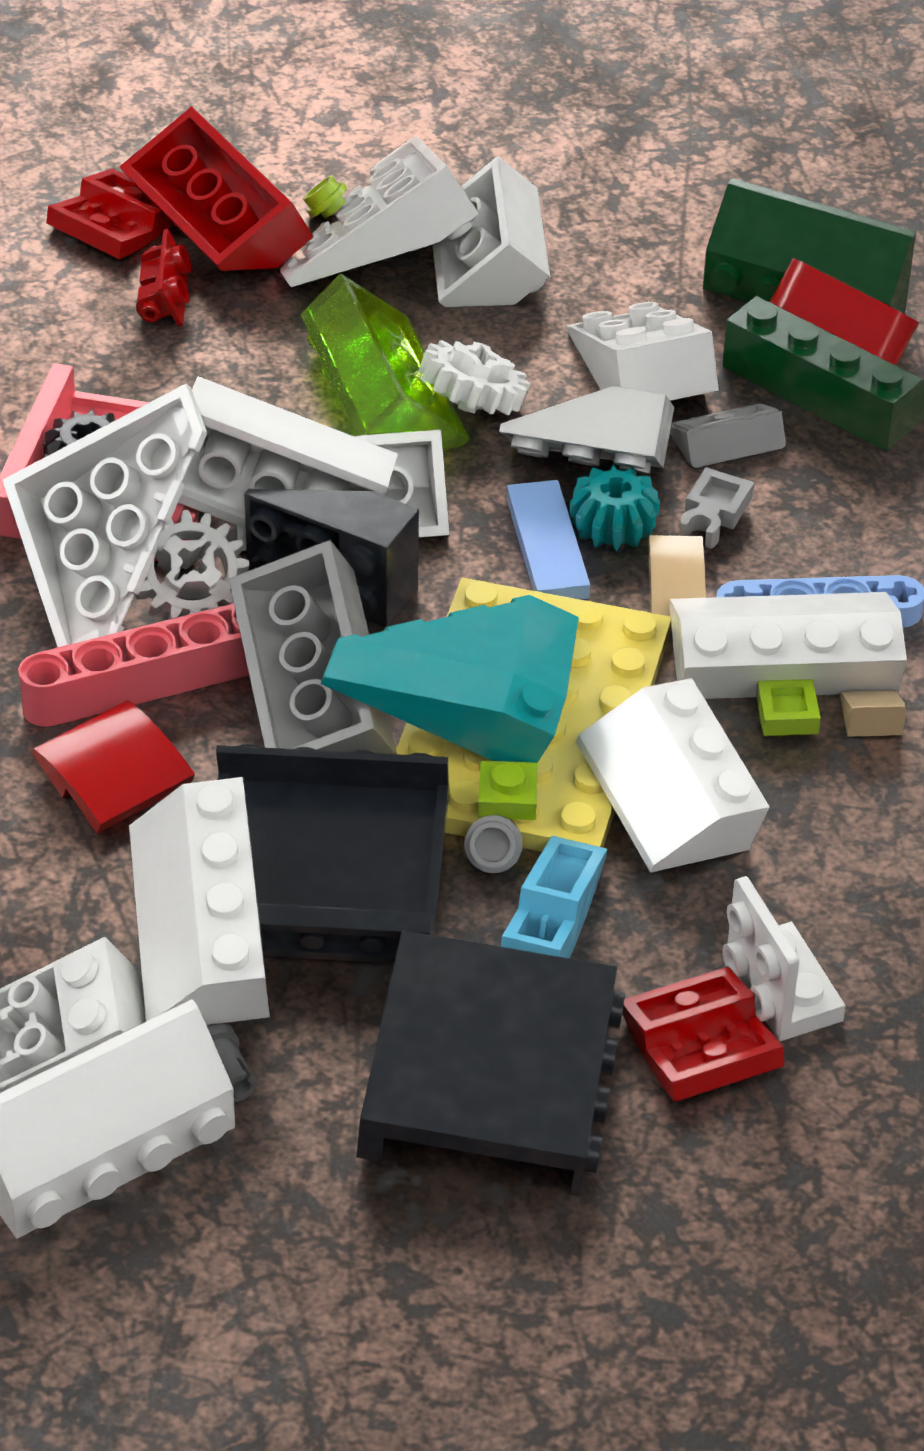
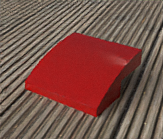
M113 168L82 178L80 195L49 205L46 224L117 259L142 249L160 236L164 229L169 228L173 224L124 173Z
M128 700L37 746L32 752L61 797L64 798L71 795L97 834L164 799L182 784L192 783L195 776L194 771L165 734L148 716Z
M729 966L624 999L622 1015L653 1074L673 1102L785 1066L783 1045L756 1016L755 995Z

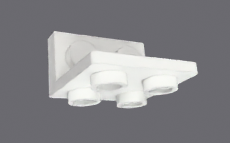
M745 876L735 879L732 904L727 906L729 934L728 943L723 946V959L725 966H729L755 995L756 1016L761 1022H767L779 1042L844 1021L846 1005L793 922L778 925L749 878Z

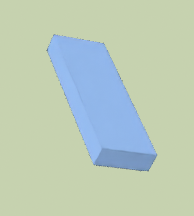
M550 480L507 485L506 500L533 591L580 600L589 599L590 582L559 481Z

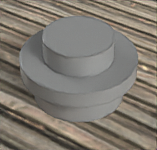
M500 815L484 816L475 821L468 829L464 843L465 852L470 862L479 870L487 873H500L508 870L518 861L523 848L522 835L518 827L510 819Z

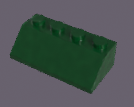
M731 178L727 184L706 248L703 289L745 302L751 301L756 296L770 302L794 258L904 313L906 311L916 231Z
M758 296L754 297L727 319L722 367L861 439L888 451L924 420V380Z

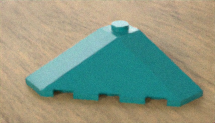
M532 595L512 598L510 603L492 607L481 605L450 612L448 617L427 622L419 619L386 627L383 632L360 637L357 634L340 637L334 645L320 684L492 761L538 763L555 736L567 696L579 617Z

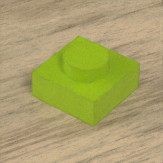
M813 679L758 681L756 698L763 736L819 734L821 717Z
M480 761L478 818L488 815H500L508 819L536 820L538 763Z

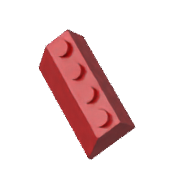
M192 106L119 166L121 171L221 271L278 268L314 238L294 204Z

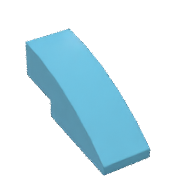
M551 836L521 887L519 906L502 935L501 947L570 958L595 894L606 860L607 849Z

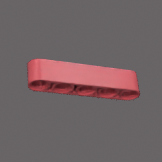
M234 603L38 652L26 657L18 668L23 716L28 722L42 727L56 726L102 714L127 700L137 705L249 676Z

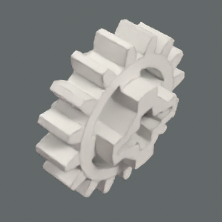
M443 340L439 341L438 345L430 343L418 370L419 373L423 374V382L434 384L433 391L448 397L450 401L458 404L459 409L471 413L484 409L489 414H494L496 409L506 415H510L511 410L519 412L530 386V382L525 380L526 374L514 370L515 364L495 354L489 346L478 342L465 346L455 341L454 346Z
M183 510L179 523L174 524L171 519L169 524H164L152 555L155 556L154 559L156 558L159 561L157 566L164 571L165 579L160 584L155 574L153 559L139 595L135 594L137 600L151 597L153 602L149 614L152 617L165 610L169 613V620L234 603L229 578L247 572L249 560L236 558L241 553L244 543L242 540L227 541L226 537L230 525L225 523L215 530L210 527L211 514L209 513L204 514L200 523L192 522L189 510ZM217 556L221 559L224 567V581L221 579L222 573L215 568L214 559ZM202 559L199 571L192 570L177 580L181 568L187 569L191 565L195 566Z

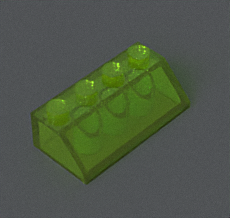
M341 273L300 314L309 333L307 341L319 354L324 364L321 367V371L328 381L333 384L338 394L335 399L336 403L349 417L353 426L350 430L352 436L441 430L443 450L463 446L470 439L449 398L433 391L434 384L422 381L423 374L419 373L418 370L425 350L408 316Z

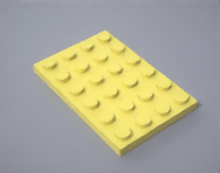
M461 578L447 617L450 612L481 605L492 607L510 603L512 598L532 595L579 617L567 696L555 736L538 762L536 820H510L514 822L521 832L524 849L542 852L551 836L604 848L615 810L579 749L576 740L581 732L640 689L654 686L671 633V617ZM406 722L396 748L397 754L425 753L431 756L448 757L450 793L446 833L466 837L470 826L480 819L478 818L480 761L492 760Z

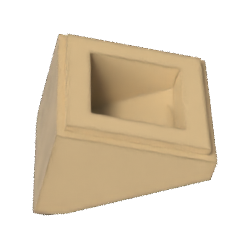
M896 690L840 692V702L847 737L903 735L906 707L905 702Z

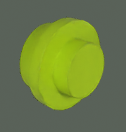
M332 175L315 185L303 197V201L309 207L306 210L308 215L312 218L321 214L324 219L333 215L346 203L342 195L347 191V185L343 181L338 183Z

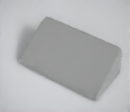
M762 403L673 422L670 428V434L686 461L695 468L784 448L786 444L782 411Z

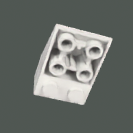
M643 302L629 306V313L612 316V312L608 311L588 313L582 316L583 322L567 325L571 339L600 390L611 386L666 394L670 401L719 391L712 331L693 323V319L682 318L676 315L674 310H665L659 307L656 302Z
M611 386L501 423L499 432L511 442V447L518 449V453L523 455L548 458L549 450L563 452L562 455L569 457L568 461L573 463L599 466L600 458L614 460V464L619 465L620 470L626 471L634 467L635 472L638 474H649L651 466L664 468L674 406L666 394Z
M106 937L0 988V1093L146 1022L142 974Z

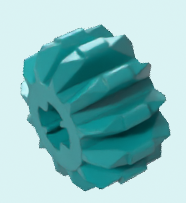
M613 464L609 471L604 472L600 469L592 468L589 477L578 478L573 492V499L570 500V516L572 517V524L578 530V537L583 539L592 538L595 548L603 544H611L616 551L624 543L632 547H638L641 538H648L649 535H652L653 529L656 527V517L659 515L660 508L658 491L652 487L651 477H637L634 467L626 471H620Z

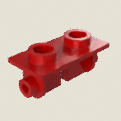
M168 228L163 230L162 245L150 247L142 254L139 279L142 287L138 289L136 311L146 322H155L160 318L172 315L180 327L183 326L185 304L189 302L187 279L188 273L192 271V263L187 249L182 244L177 245Z

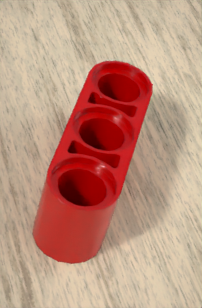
M794 258L770 301L799 318L813 323L817 327L849 343L855 344L859 348L896 366L919 325L918 321Z

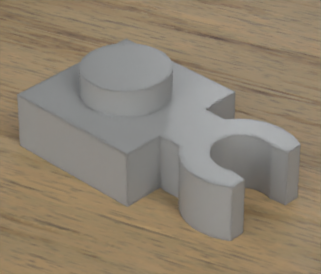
M705 467L686 497L685 513L681 516L679 536H689L691 532L697 530L706 532L705 547L709 549L715 547L719 542L720 525L734 529L753 498L754 482Z

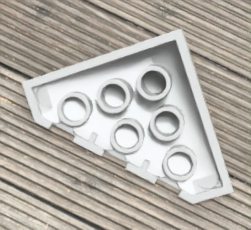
M415 136L380 160L369 171L371 174L369 178L371 185L364 189L361 186L355 187L345 198L346 203L339 209L336 215L339 221L331 225L328 221L322 223L313 233L314 238L305 244L306 248L303 253L306 257L298 261L295 257L289 259L280 269V272L290 287H294L442 241L446 237L449 241L454 240L472 227L473 223L471 220L479 215V213L448 166Z
M187 384L172 390L2 480L57 647L121 632L125 628L121 625L135 594L139 595L155 557L152 555L164 524H169L185 487V484L182 483L195 452L199 453L207 435L192 389Z

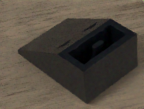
M248 489L244 493L247 560H249L247 572L331 540L354 570L366 620L388 627L418 590V508L372 491Z

